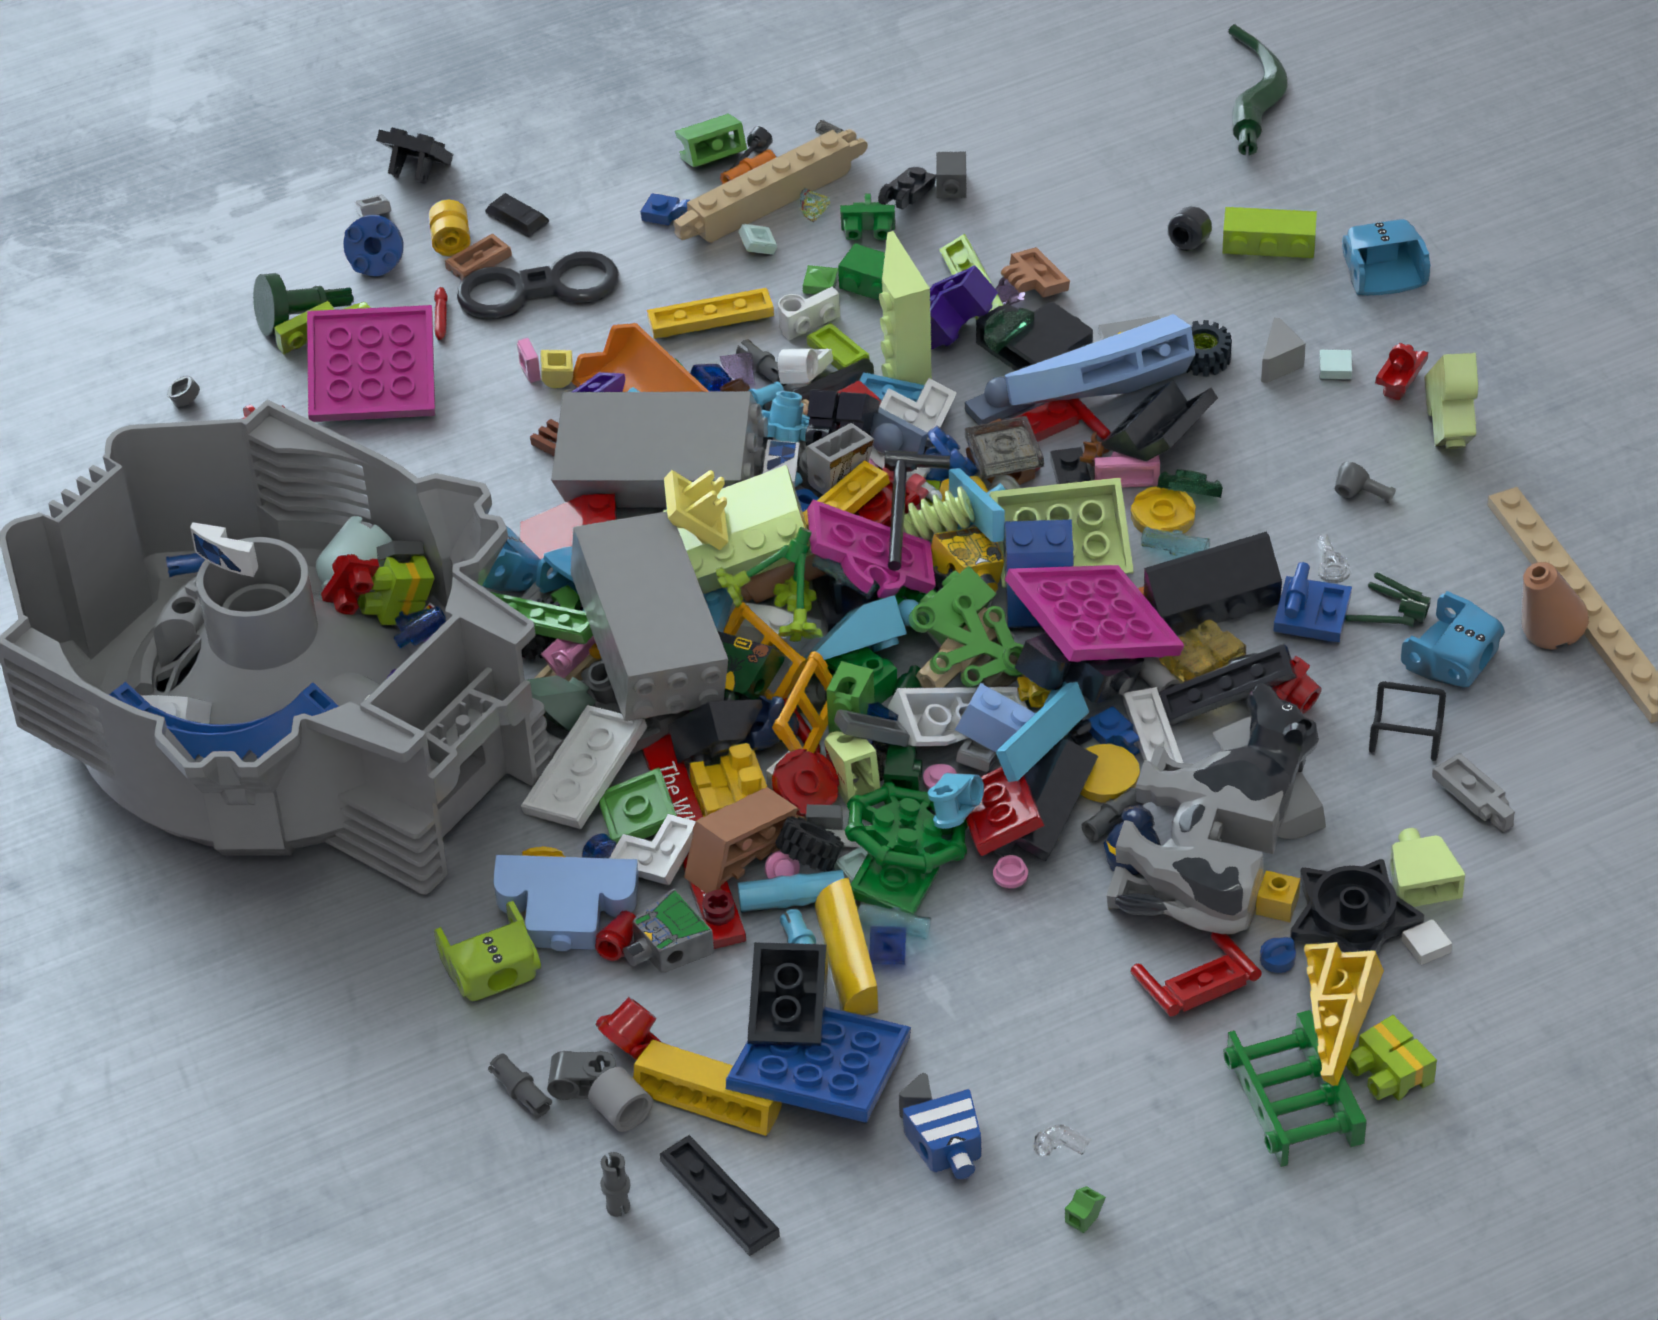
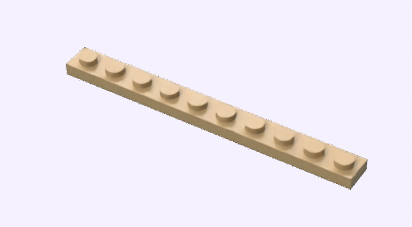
M1514 487L1489 495L1487 506L1531 564L1538 562L1552 564L1584 601L1589 617V624L1584 635L1650 723L1657 722L1658 671L1519 488Z

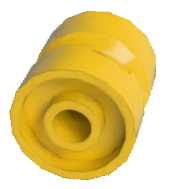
M451 199L435 203L430 208L428 214L432 247L440 255L451 257L468 248L471 243L467 209L462 203Z

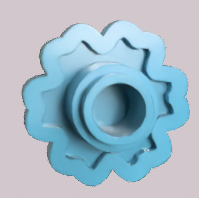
M779 391L776 394V398L772 400L771 410H761L764 418L768 419L767 437H774L779 441H805L810 417L803 414L804 404L801 402L802 396L800 394Z

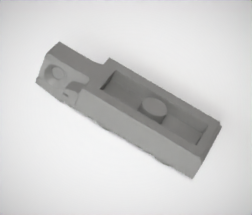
M1461 753L1432 769V777L1476 816H1480L1484 821L1490 819L1492 825L1502 832L1514 826L1515 811L1509 807V801L1505 798V791Z

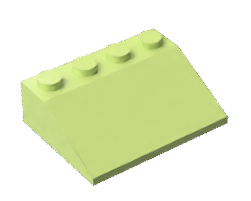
M894 231L887 233L882 276L883 293L879 294V301L883 309L880 325L884 333V340L881 341V350L885 357V364L881 366L883 377L925 385L929 378L932 379L930 288Z
M787 465L721 489L717 498H727V505L724 509L728 533V543L721 550L710 544L702 543L694 534L686 529L678 528L703 594L722 588L718 582L715 569L723 567L728 574L733 576L743 570L747 572L777 553L783 546L789 545L791 538H796L800 527L808 529ZM811 547L809 548L806 556L814 554L811 553ZM783 557L757 574L785 565L791 561Z
M1121 478L990 492L989 496L1005 510V521L1072 519L1074 566L1119 565L1125 574L1134 573ZM1000 541L998 545L1004 558L1003 541ZM1004 566L1000 577L1002 588H1005Z

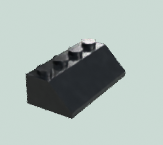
M1267 531L1144 568V597L1177 636L1263 609H1269L1279 605L1281 598L1282 579Z

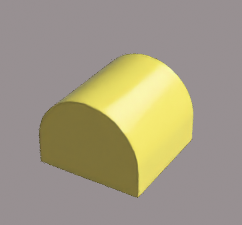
M541 350L540 361L543 383L551 388H563L569 385L573 379L572 350Z

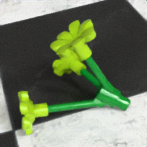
M803 527L799 528L796 538H791L789 545L783 546L777 553L747 572L743 570L733 576L728 574L723 567L715 569L718 582L723 588L727 589L735 607L738 608L743 600L741 587L751 581L750 577H753L783 557L795 563L793 576L785 580L784 584H776L773 593L777 595L774 601L775 606L783 607L787 604V610L793 612V622L789 625L781 626L778 633L780 637L790 636L789 641L791 642L801 641L802 636L805 639L822 637L821 629L817 628L815 623L807 622V611L812 609L811 601H815L817 597L815 591L809 590V582L804 580L805 559L810 548L808 541L812 531Z

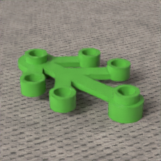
M962 592L958 594L952 602L954 611L963 616L969 631L938 618L936 608L929 603H920L910 612L909 623L915 631L925 633L931 630L965 645L947 653H936L930 660V668L934 673L945 674L953 665L981 654H986L995 658V660L980 667L975 665L968 666L961 673L963 685L966 687H976L983 679L1003 671L1010 676L1023 675L1015 669L1016 665L1009 661V656L1013 655L1019 659L1024 645L1014 641L1005 622V612L1001 607L991 606L983 615L984 624L989 628H994L1000 645L989 640L974 608L975 600L969 593ZM959 599L966 600L968 608H962L959 605ZM990 612L998 615L999 622H994L990 619ZM917 615L924 616L927 623L925 625L920 624L917 621ZM936 659H943L946 662V668L939 667ZM967 672L975 673L977 681L969 680Z

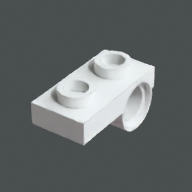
M830 287L807 299L797 294H788L781 297L778 301L779 328L782 334L790 341L840 317L839 293L833 287Z
M781 350L778 356L780 384H792L794 387L809 385L818 374H821L833 362L832 350Z

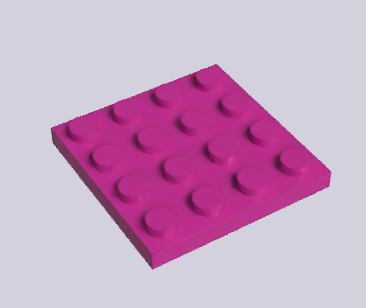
M432 305L307 311L309 420L324 422L435 416Z
M1119 565L1009 569L1005 581L1069 661L1136 659L1143 657L1162 658L1164 656H1180L1183 650V642Z

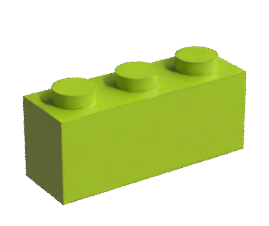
M1225 207L1222 254L1314 258L1317 211Z

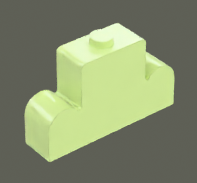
M1476 353L1446 354L1424 376L1428 415L1432 416L1435 446L1446 445V449H1458L1466 447V444L1476 436L1474 399L1478 397Z

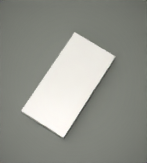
M587 705L522 803L521 809L523 813L581 829L632 752L637 741L647 728L645 720L624 721L621 713Z

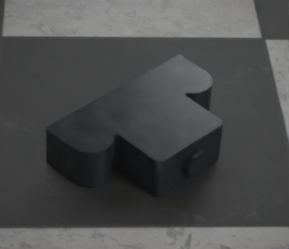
M1048 302L1025 318H1021V312L1016 307L1002 305L976 320V344L1014 371L1093 343V329L1054 302Z
M1046 632L1025 641L1015 669L1038 686L1048 690H1058L1064 682H1077L1082 695L1091 702L1098 704L1132 689L1144 663V658L1069 661Z

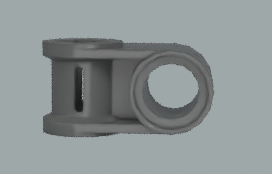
M559 1051L551 1057L547 1086L548 1093L554 1098L561 1100L589 1099L588 1094L594 1081L605 1071L616 1067L614 1056L606 1051ZM600 1061H603V1062H604V1067H603V1069L601 1068V1063H600Z

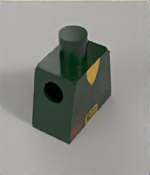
M718 631L728 657L724 701L758 700L760 695L764 696L782 666L785 657L772 646Z

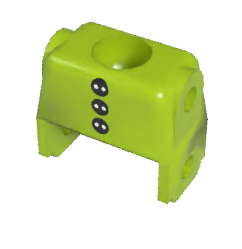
M514 901L507 902L506 904L508 925L450 945L441 927L434 930L436 948L444 968L451 980L456 984L461 995L467 997L470 1001H478L529 982L535 978L536 970L541 969L538 952Z

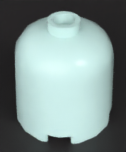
M352 516L316 560V572L322 583V589L325 588L334 575L332 564L338 556L355 554L362 560L377 559L376 547L393 540L379 526L374 524L370 529L366 525L361 524L362 517ZM378 560L380 567L384 566L385 560Z

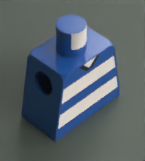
M969 1089L903 1108V1131L905 1136L931 1171L939 1172L951 1168L957 1179L968 1178L975 1172V1166L972 1161L978 1160L982 1156L981 1133Z

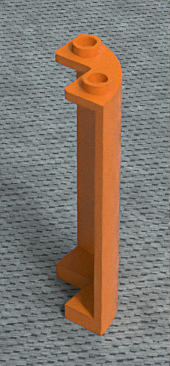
M637 323L613 325L603 352L584 353L577 357L571 381L576 387H579L598 372L623 373L626 378L623 392H628L633 387L640 392H709Z

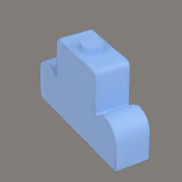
M496 855L494 870L496 903L499 909L507 913L506 904L510 901H514L520 913L526 909L525 926L536 948H552L556 951L596 949L595 943L600 927L601 911H605L611 917H616L621 911L633 912L637 904L639 879L637 859Z

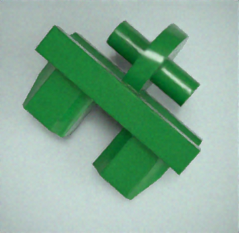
M865 193V202H853V205H840L841 231L845 232L847 240H859L862 238V230H874V238L877 240H887V233L896 230L895 205L871 202V193Z

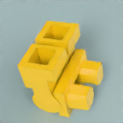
M747 743L731 746L729 748V755L720 757V764L705 766L703 761L690 763V781L703 817L767 787L755 752L751 750L750 745Z

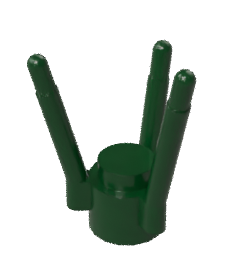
M1376 572L1374 574L1375 579L1399 592L1373 582H1369L1368 587L1400 600L1398 612L1403 613L1404 616L1346 615L1345 619L1346 621L1403 624L1413 627L1415 621L1424 623L1431 598L1423 596L1422 592L1412 590Z

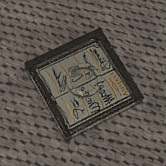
M1027 416L965 428V438L982 479L1044 467V457Z

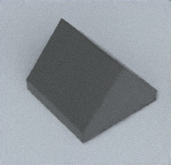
M923 1072L899 1093V1114L902 1119L903 1108L932 1100L929 1079L926 1073Z

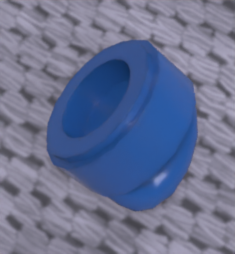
M1271 938L1261 946L1260 962L1266 970L1273 973H1284L1291 970L1295 965L1296 949L1292 938Z

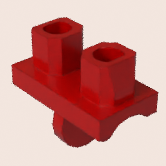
M1399 343L1395 345L1389 353L1388 360L1376 375L1375 384L1384 386L1383 395L1395 400H1401L1428 360L1429 352L1413 351L1414 348L1410 344Z
M355 554L338 556L332 564L334 575L321 592L322 600L334 603L335 609L339 613L355 614L359 608L357 600L359 596L369 593L374 586L372 577L380 567L378 559L362 560Z

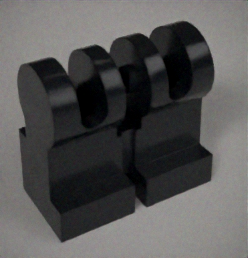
M811 390L807 412L810 420L805 434L806 446L850 423L871 436L874 413L878 414L880 401L868 394Z

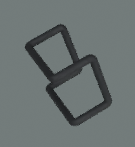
M1386 681L1380 682L1377 688L1374 721L1370 728L1369 752L1373 753L1376 750L1379 729L1432 736L1431 760L1436 761L1444 720L1446 692L1439 688ZM1384 688L1439 695L1435 730L1380 723Z

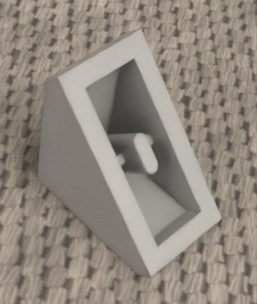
M1274 317L1262 358L1261 382L1268 383L1304 367L1306 343L1281 318Z

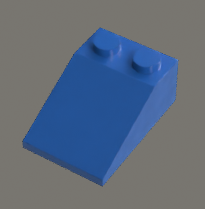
M1072 519L1005 521V539L1003 540L1005 577L1009 569L1074 566ZM1005 581L1008 628L1042 627Z

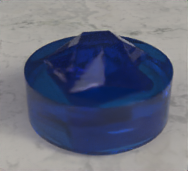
M597 834L585 844L582 850V858H609L617 844L607 834Z

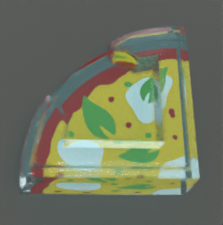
M804 188L800 194V210L805 218L815 222L830 206V198Z

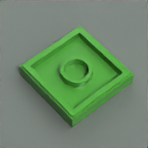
M660 768L607 788L599 801L614 847H616L623 834L644 839L659 831L668 814L677 816Z

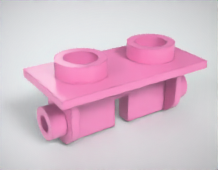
M594 636L586 644L556 639L541 655L556 675L565 678L590 654L589 649L596 641Z

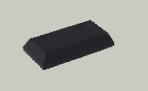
M504 193L490 203L485 210V213L528 237L549 222V219L544 214L507 193Z

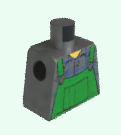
M675 889L668 892L634 918L632 922L634 942L623 948L625 958L631 966L634 967L649 959L660 972L664 973L714 953L711 928Z

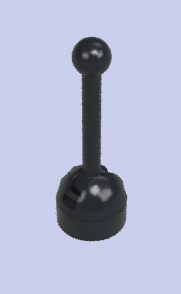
M754 127L747 137L748 149L730 169L738 166L739 162L748 158L753 151L756 153L765 151L773 142L771 134L763 127Z

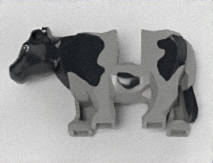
M1260 683L1250 689L1247 696V707L1251 715L1248 745L1219 751L1195 764L1175 762L1169 757L1164 747L1156 745L1151 762L1145 760L1136 784V802L1144 804L1152 802L1156 806L1166 805L1177 809L1172 820L1171 838L1163 846L1157 845L1141 835L1133 822L1124 821L1115 848L1116 862L1131 864L1145 879L1137 878L1125 868L1116 866L1106 895L1108 908H1120L1131 915L1155 916L1166 914L1197 929L1220 934H1235L1248 929L1254 917L1257 894L1263 880V852L1274 853L1279 828L1288 810L1297 772L1303 771L1306 757L1315 750L1319 741L1316 723L1306 718L1296 705L1282 700L1271 686Z

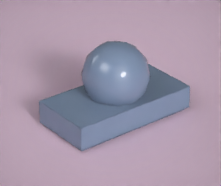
M994 377L987 382L984 394L965 401V411L982 427L994 420L1006 418L1031 407L1035 403L1011 405L1005 378Z
M879 407L878 414L874 413L870 433L871 437L874 438L873 446L877 451L885 454V450L918 452V454L923 455L928 437L927 432Z

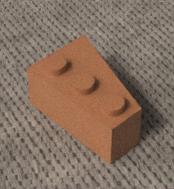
M766 787L718 811L701 817L693 826V836L684 878L705 893L722 890L720 886L732 876L738 880L745 874L744 866L755 857L761 861L777 848L775 842L787 817H796L797 807Z

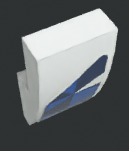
M767 440L763 473L787 465L795 488L800 443Z
M192 523L190 528L195 552L225 570L254 577L258 569V563L253 542L228 539L225 527Z

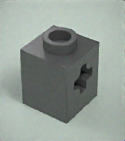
M966 151L936 152L937 198H967Z

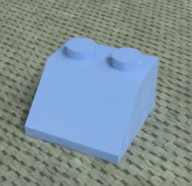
M980 683L955 730L996 752L1036 713Z

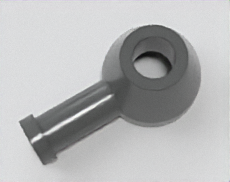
M1343 462L1336 474L1334 489L1344 498H1352L1361 490H1365L1390 503L1396 492V488L1387 487L1370 479L1368 472L1354 462Z

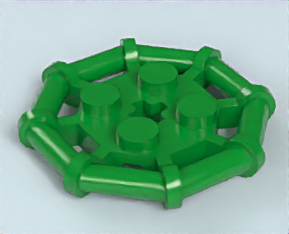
M892 782L883 783L881 788L862 796L854 795L847 802L849 810L848 825L845 828L847 839L860 845L876 859V864L882 867L885 864L920 870L922 874H930L934 868L952 860L960 861L967 854L965 833L968 824L966 818L963 823L956 827L937 828L933 821L934 815L930 812V810L935 812L933 801L929 800L928 792L896 787ZM883 801L885 803V806L877 809L872 807ZM862 819L870 822L871 825L864 826ZM942 835H952L951 841L943 839Z

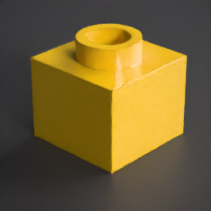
M1266 870L1257 894L1256 915L1290 923L1299 899L1301 878Z

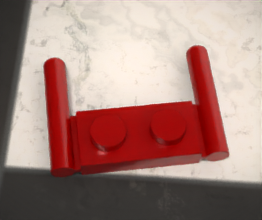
M1079 398L1050 401L1009 419L1008 424H1006L1009 429L1025 427L1031 444L1079 424L1081 419L1093 432H1097V436L1103 441L1111 433ZM1039 461L1040 465L1037 466V467H1035V472H1037V471L1040 470V468H1041V462H1040V461Z
M1212 932L1211 938L1226 955L1165 981L1164 986H1161L1140 963L1134 964L1130 970L1133 977L1171 1017L1176 1016L1180 1009L1185 1012L1247 985L1246 981L1249 979L1257 981L1261 977L1262 971L1227 934Z

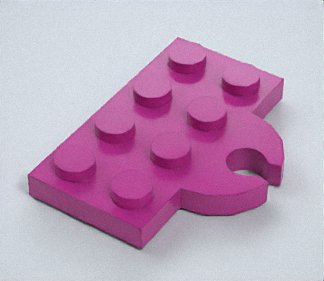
M813 500L807 508L809 530L812 531L810 537L811 553L821 558L841 563L848 579L863 592L868 593L874 580L880 585V589L877 592L878 598L896 595L903 585L911 590H918L926 594L935 587L930 541L903 532L901 568L893 571L888 568L890 527Z

